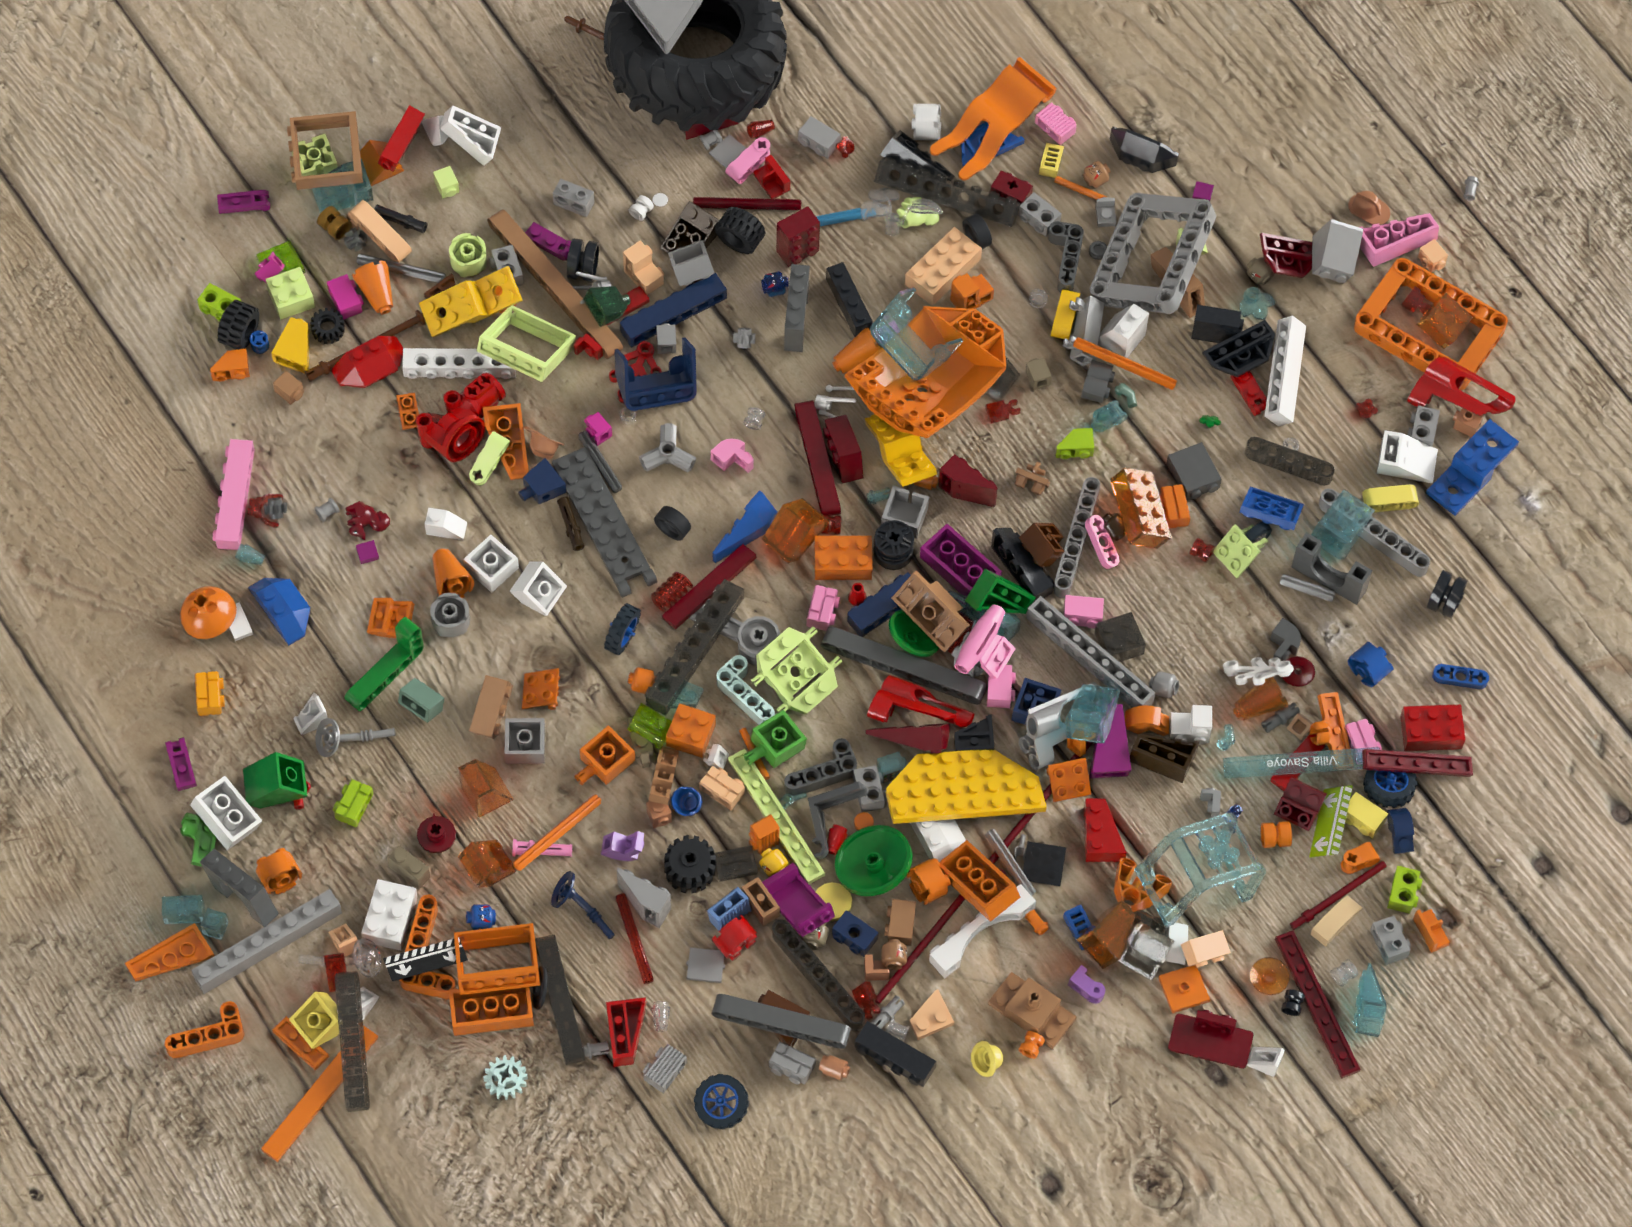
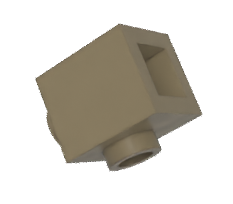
M1036 358L1027 362L1026 374L1032 389L1036 390L1050 386L1052 375L1045 358Z

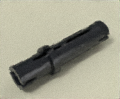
M379 204L374 208L383 219L400 224L405 229H413L422 234L427 229V222L415 219L412 215L407 216Z

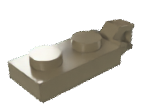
M647 715L628 718L636 758H641L642 768L650 767L649 756H653V745Z

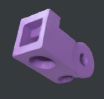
M1081 965L1069 979L1068 986L1089 1002L1094 1004L1100 1003L1105 995V987L1102 983L1095 982L1086 975L1088 969Z

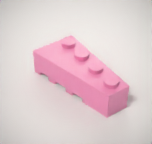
M1430 213L1409 217L1404 221L1393 220L1389 224L1379 225V223L1373 224L1372 227L1363 228L1360 249L1372 266L1375 267L1424 246L1434 239L1437 240L1439 225Z

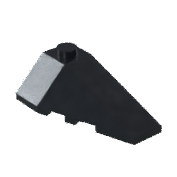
M901 130L891 138L880 154L888 164H894L895 166L950 183L955 177L941 163L933 162L930 157L931 155L927 151L924 152L917 148L919 144Z

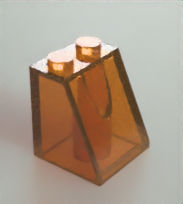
M801 498L782 505L762 540L767 544L768 548L778 553L783 561L791 563L802 557L815 541V536H819L830 521L806 500Z
M477 759L458 767L461 788L479 818L513 801V797L495 767Z
M1122 900L1105 910L1076 940L1098 965L1104 969L1122 958L1136 915L1132 908Z

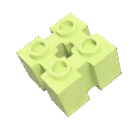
M326 134L311 138L312 142L307 144L305 141L298 142L301 176L339 173L337 161L333 151L330 149Z

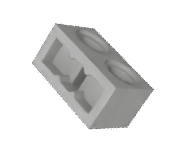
M560 179L553 191V205L587 217L594 205V191Z
M1033 192L1019 206L1018 216L1023 222L1033 226L1036 232L1047 236L1050 224L1055 221L1061 222L1062 213Z
M513 245L491 250L492 257L489 258L491 268H495L498 271L506 266L510 267L516 285H523V274Z
M1418 406L1416 412H1412L1410 423H1413V428H1409L1407 435L1432 447L1440 410Z
M876 765L853 770L854 783L858 781L867 788L868 795L858 798L861 813L884 808L887 797L886 789L881 787V783H883L881 771H877ZM865 778H872L873 781H871V782H866L864 779H865ZM870 795H875V796H877L878 798L872 800V799L869 798V796H870Z

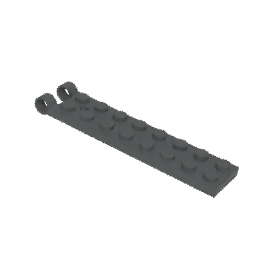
M581 448L553 460L552 466L565 482L566 492L621 597L632 594L627 581L641 574L647 586L656 584L657 578L654 571L645 559L587 448ZM622 558H627L628 562L623 563L621 560Z

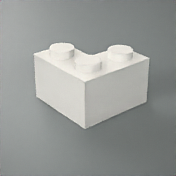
M1192 705L1191 713L1171 712L1170 740L1182 739V742L1200 741L1199 745L1209 743L1212 730V706Z

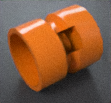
M1273 822L1261 823L1262 847L1274 848L1276 844L1279 847L1291 846L1292 830L1290 822H1278L1277 825H1274Z

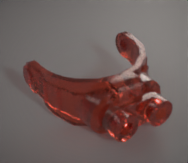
M269 493L262 497L250 498L249 506L251 508H248L247 515L259 518L264 524L277 528L279 523L265 518L261 510L264 504L268 502V499L282 498L283 500V495Z

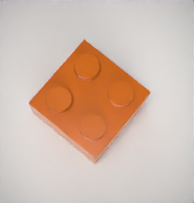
M679 703L666 735V746L703 758L716 726V715Z

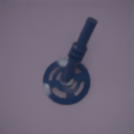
M571 871L566 872L560 878L553 891L551 905L554 908H559L567 899L572 898L587 913L586 915L592 920V923H596L606 937L612 939L615 934L603 921L599 911L590 906L575 892L573 888L575 874Z

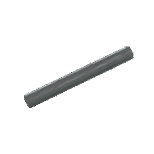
M358 254L356 259L359 265L371 262L377 265L380 264L379 261H386L389 272L437 283L446 278V274L443 272L369 255Z

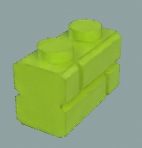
M351 779L349 785H344L341 793L343 796L340 801H336L333 811L336 820L357 827L374 793L371 786Z

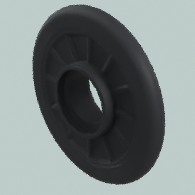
M542 965L538 967L540 986H533V1003L536 1009L542 1008L547 991V971Z

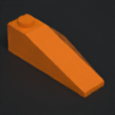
M521 404L483 407L485 427L489 436L494 431L510 440L508 448L501 456V461L510 480L523 479L529 471Z

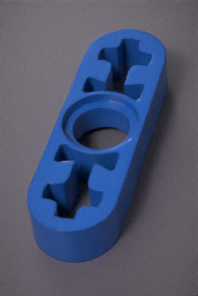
M1446 664L1436 665L1432 673V678L1437 683L1473 689H1484L1489 681V675L1484 670ZM1439 671H1443V677H1440ZM1457 673H1463L1466 676V679L1460 681L1456 678L1455 675ZM1478 676L1481 677L1482 683L1478 682Z

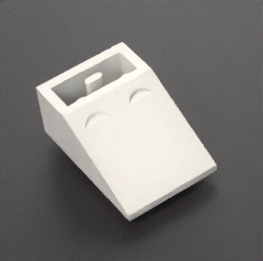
M1385 430L1381 442L1377 474L1433 483L1438 449L1403 433Z

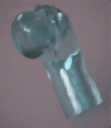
M1231 724L1224 726L1225 737L1217 741V746L1222 751L1228 750L1235 743L1234 728Z

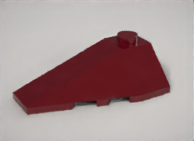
M950 723L926 724L919 727L872 728L865 731L867 735L920 750H930V754L942 753L941 750L946 749L948 746Z

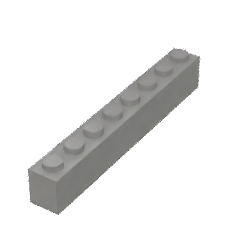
M330 889L192 969L194 980L203 994L211 991L342 914L340 903Z

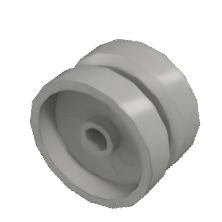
M755 616L747 619L738 630L739 654L744 656L749 664L757 666L756 654L780 634L778 626L766 617Z

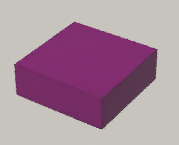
M1196 181L1192 198L1210 201L1214 185Z
M374 540L356 545L361 564L379 559Z

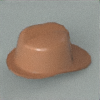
M1371 191L1358 192L1348 203L1350 212L1369 224L1379 223V225H1382L1390 218L1388 205L1378 199L1376 194Z
M523 426L525 430L531 433L530 447L532 452L539 457L550 460L553 458L559 445L564 446L560 442L551 440L541 433Z

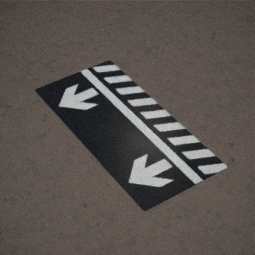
M458 937L460 962L468 961L466 953ZM454 939L383 958L391 980L396 981L457 964Z

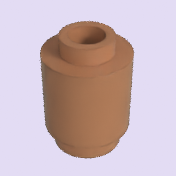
M824 1055L820 1062L819 1070L823 1071L825 1075L842 1080L843 1077L847 1078L850 1067L848 1066V1061L832 1055Z

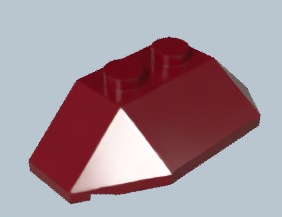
M1266 233L1260 234L1264 261L1275 274L1304 278L1311 271L1312 242Z

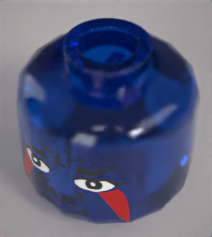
M780 271L765 274L764 279L761 280L764 294L767 293L769 297L783 295L786 293V287H789L788 277L783 276V273Z

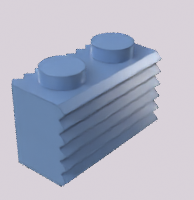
M737 887L709 908L707 913L711 924L719 931L737 917L739 920L740 915L745 916V914L751 912V906L748 896Z

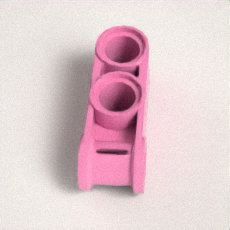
M763 137L756 139L738 158L728 165L725 173L738 184H742L765 161V157L770 155L769 140Z

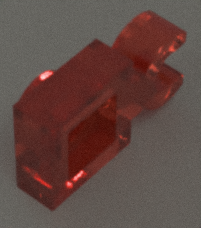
M1017 399L1010 400L1008 404H1005L1004 400L986 404L985 408L991 424L1009 419V414H1020V408L1014 409L1012 407L1017 405Z
M865 981L852 990L858 1008H864L863 1013L866 1019L873 1018L871 1011L874 1014L880 1013V1008L874 1004V1001L878 998L870 981Z

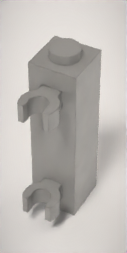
M1091 295L1084 299L1077 297L1076 302L1070 301L1069 308L1077 311L1073 336H1070V341L1064 339L1063 342L1065 348L1071 349L1070 359L1082 366L1091 363V360L1096 361V357L1075 348L1073 343L1077 337H1080L1098 345L1104 303Z

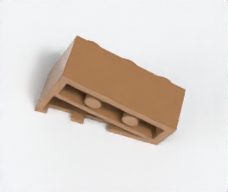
M485 675L469 730L471 733L492 739L499 735L501 730L500 722L505 715L506 705L513 689V685L509 681Z

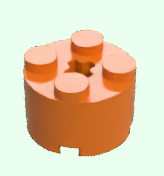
M280 848L275 853L257 860L256 873L268 894H271V892L276 894L284 893L296 885L295 881L298 878H302L300 868L292 854L286 851L285 848Z
M936 858L928 859L910 868L907 874V878L911 877L912 881L909 884L911 891L919 902L924 901V905L947 895L948 886L951 885L949 877L943 874L940 869V863Z

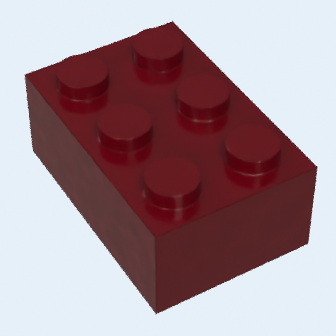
M809 206L777 222L776 252L787 267H790L791 264H799L803 259L808 256H814L819 251L820 221Z

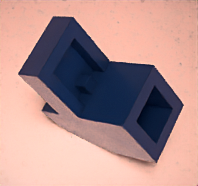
M1407 808L1387 810L1388 829L1392 833L1394 854L1414 852L1413 835L1415 834L1409 810Z

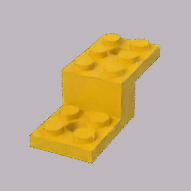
M506 266L476 281L466 280L419 302L431 336L436 337L466 322H479L523 300L510 267ZM497 286H501L502 288V294L500 296H497L495 294V289ZM442 307L446 310V315L443 318L439 315V310Z
M876 414L865 418L866 426L879 442L883 462L902 487L937 475L935 466L922 450L920 436L897 431Z

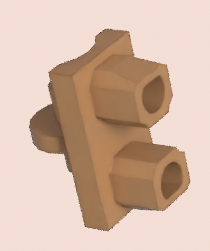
M1037 462L1035 466L1028 464L1027 470L1032 471V473L1021 468H1017L1015 472L1017 475L1016 486L1025 489L1028 480L1032 481L1034 485L1031 492L1040 496L1045 487H1049L1050 482L1048 479L1037 475L1044 476L1046 473L1045 470L1040 469V462Z

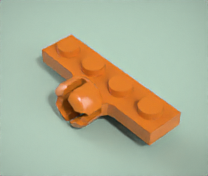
M1338 692L1320 694L1317 698L1322 721L1311 724L1309 734H1317V737H1311L1310 739L1316 745L1325 744L1328 746L1334 771L1351 769L1354 767Z

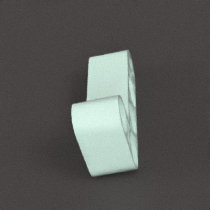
M736 655L718 670L716 675L717 687L754 722L760 725L773 717L775 711L771 705L742 680L747 675L748 662L744 656ZM741 665L743 668L737 669L735 666ZM726 677V678H729L730 680H728V681H722L721 679ZM742 690L743 693L737 694L735 691ZM754 702L757 705L749 706L748 704Z

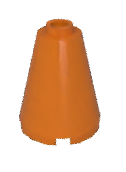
M379 261L380 264L377 265L371 262L355 270L356 274L352 273V277L375 312L381 315L387 314L393 307L388 265L386 261Z
M869 328L863 329L833 357L835 361L832 364L837 372L846 373L881 349Z
M438 549L432 557L438 596L444 593H456L459 597L464 598V594L467 591L470 593L473 590V577L449 549Z

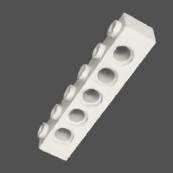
M403 348V375L411 379L417 377H427L430 379L436 377L448 379L464 377L471 379L483 373H490L494 377H501L503 379L516 377L515 369L477 352V349Z

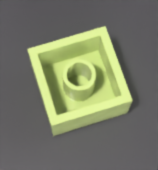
M301 267L265 279L268 293L280 320L315 308L313 295Z

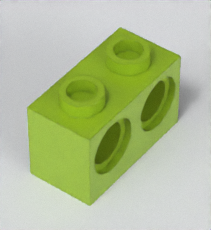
M211 283L207 285L197 299L200 311L206 315L214 316L219 322L225 311L224 309L234 300L241 301L240 298Z
M1397 865L1388 901V909L1410 914L1412 908L1417 907L1419 897L1415 895L1416 890L1421 889L1423 880L1419 878L1421 871ZM1403 879H1409L1412 883L1407 884ZM1399 897H1406L1408 901H1402Z

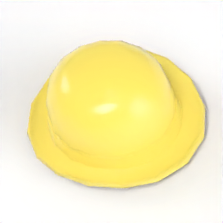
M987 1041L977 1042L971 1052L973 1068L983 1077L992 1076L995 1070L1002 1065L1003 1054L1001 1050L995 1045H990Z

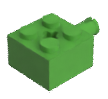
M782 710L752 729L751 741L756 747L743 756L749 765L761 757H765L770 765L775 768L804 750L807 738L788 714Z

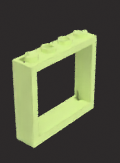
M511 306L479 337L477 352L543 382L573 350L576 335L524 310ZM511 324L560 348L546 362H543L496 338Z

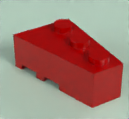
M1086 798L1084 804L1086 862H1119L1120 858H1126L1127 852L1106 799Z
M646 997L606 1002L614 1067L634 1065L646 1010Z

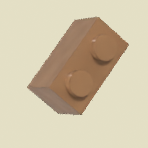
M759 877L741 887V890L749 898L752 912L762 926L780 917V907Z
M892 900V906L887 908V917L890 918V924L885 925L884 936H888V941L890 939H898L901 943L911 946L916 902Z

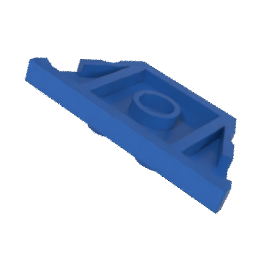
M987 122L978 125L970 137L961 144L962 168L973 158L979 149L989 126ZM1010 133L1002 143L996 156L1024 144L1025 139L1022 136L1017 137Z

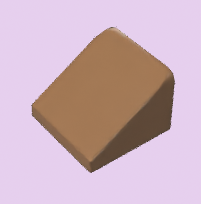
M1298 713L1286 729L1302 741L1309 733L1310 726L1313 723L1304 715Z

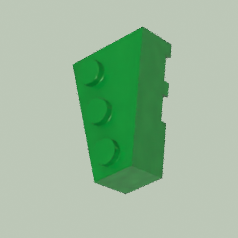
M984 569L965 601L977 611L982 609L988 610L995 604L1002 607L1006 613L1026 614L1028 607L1032 605L1036 597L1025 588Z

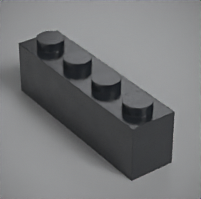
M844 262L826 268L827 283L854 337L865 328H869L872 332L873 321Z
M869 1021L866 1022L855 1039L854 1047L860 1054L869 1055L877 1064L888 1066L894 1074L905 1076L913 1085L924 1087L936 1068V1060Z

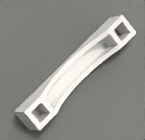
M1021 884L1017 886L1021 898L991 922L979 912L975 920L971 923L969 921L966 922L958 933H952L946 938L944 944L941 946L937 945L930 951L929 962L944 979L960 967L961 958L966 947L980 931L998 922L1021 920L1029 911L1035 909L1036 900Z

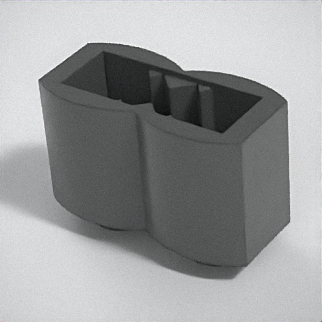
M1091 360L1081 398L1103 403L1104 398L1108 399L1111 389L1108 388L1109 382L1113 383L1115 372L1112 371L1113 365Z

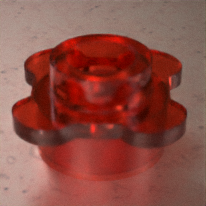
M844 136L840 143L836 144V149L839 150L843 158H847L848 154L853 153L855 146L852 140Z
M1366 399L1365 402L1356 404L1359 415L1364 419L1370 418L1378 412L1371 399Z

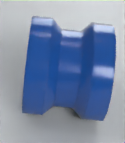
M260 330L250 335L249 339L253 352L257 354L267 352L270 346L268 335Z

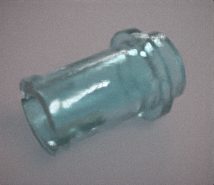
M886 487L876 491L870 490L869 493H866L868 503L875 505L876 502L889 499L890 493L885 495L884 493L890 492V488Z

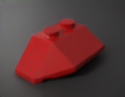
M377 336L346 352L331 369V373L340 386L366 388L398 371L403 359V346L396 336Z

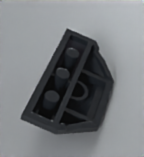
M1112 126L1110 141L1118 159L1125 164H1131L1142 171L1151 173L1177 165L1179 153L1172 151L1168 146L1129 129Z
M1263 320L1203 351L1202 354L1212 368L1239 377L1269 361L1275 332L1267 321Z

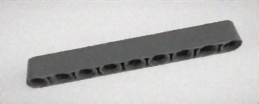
M828 627L821 642L822 648L827 651L972 704H980L987 689V684L981 680L836 627Z

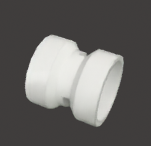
M640 195L636 199V203L632 204L628 210L632 217L643 221L646 213L650 212L654 205L649 198Z

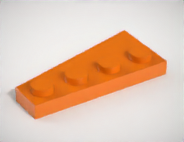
M194 923L127 961L125 965L136 982L211 959L215 955Z

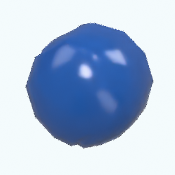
M679 787L673 792L671 805L678 814L693 816L701 810L702 797L696 789L692 787Z

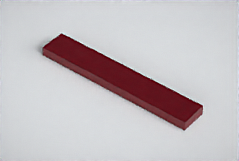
M742 544L662 615V619L676 630L698 611L702 605L707 603L757 558L756 554Z
M1375 749L1362 750L1364 770L1461 777L1473 776L1472 757Z

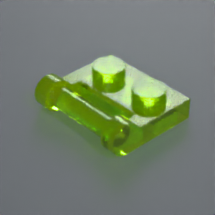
M640 703L627 730L630 732L634 731L655 744L656 748L661 749L666 741V735L672 721Z

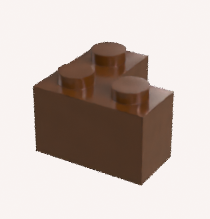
M1033 523L1019 537L1024 549L1030 552L1033 556V561L1040 567H1050L1065 552L1059 544L1064 537L1054 523Z

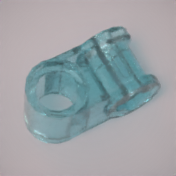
M1114 400L1094 411L1091 428L1096 432H1104L1124 422L1128 414L1123 412L1119 402Z

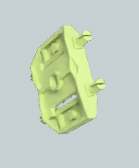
M814 626L806 633H801L788 627L756 654L758 674L751 679V682L757 686L764 679L775 690L779 699L783 702L776 709V712H779L781 709L784 711L790 709L807 714L838 687L834 670L842 663V660L839 656H836L828 663L810 642V638L818 633ZM798 646L797 649H795L789 656H787L782 662H780L774 669L771 670V668L776 663H778L791 650ZM792 667L798 668L799 675L797 677L792 676L790 672ZM818 673L821 674L815 681H813V682H812L807 688H805L799 695H797L795 698L793 697V695H794L796 692H798L804 685H806V684H807L812 678H814Z

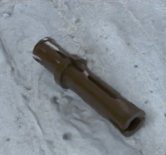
M568 497L559 498L557 504L567 529L566 535L570 538L574 551L582 550L585 545L580 535L581 529L577 526Z

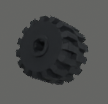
M689 835L683 836L682 841L679 838L675 839L674 846L671 844L668 846L664 857V873H666L668 883L672 881L674 889H677L679 886L682 893H686L687 889H691V894L697 893L698 887L702 891L706 889V883L711 884L716 869V855H714L713 847H708V841L704 839L700 842L699 836L694 835L693 839H689Z

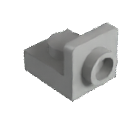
M1103 197L1096 200L1095 210L1098 227L1116 226L1115 198Z
M1214 788L1201 789L1200 800L1208 801L1207 812H1211L1210 819L1218 820L1221 791Z

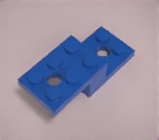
M1489 419L1454 455L1451 466L1427 489L1426 494L1456 516L1491 480L1494 469L1518 446L1519 441ZM1494 441L1497 446L1490 447L1487 442ZM1455 488L1458 493L1451 494L1448 489Z

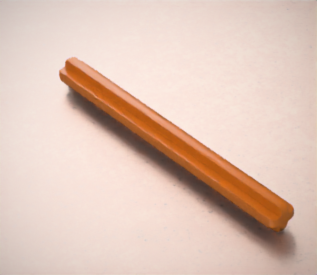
M1077 337L1073 343V346L1079 350L1173 390L1176 386V379L1080 337Z
M596 794L591 796L513 861L514 868L518 871L525 868L601 804V798Z

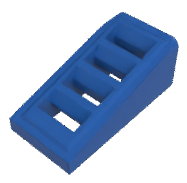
M1082 905L1064 912L1063 919L1081 950L1099 943V939ZM1083 921V924L1075 927V924ZM1086 928H1087V930H1088V931H1086V932H1084V933H1081V934L1078 933L1079 931H1082V930H1084V929H1086ZM1091 935L1092 938L1084 942L1082 941L1083 938Z

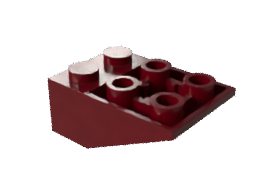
M954 454L940 468L938 487L949 496L990 507L996 506L998 490L996 484L984 478L979 470L970 467L965 459L959 458Z

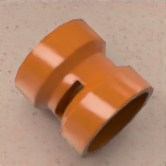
M1027 1031L1025 1041L1019 1047V1052L1026 1057L1035 1059L1039 1054L1038 1049L1043 1046L1045 1039L1036 1032Z

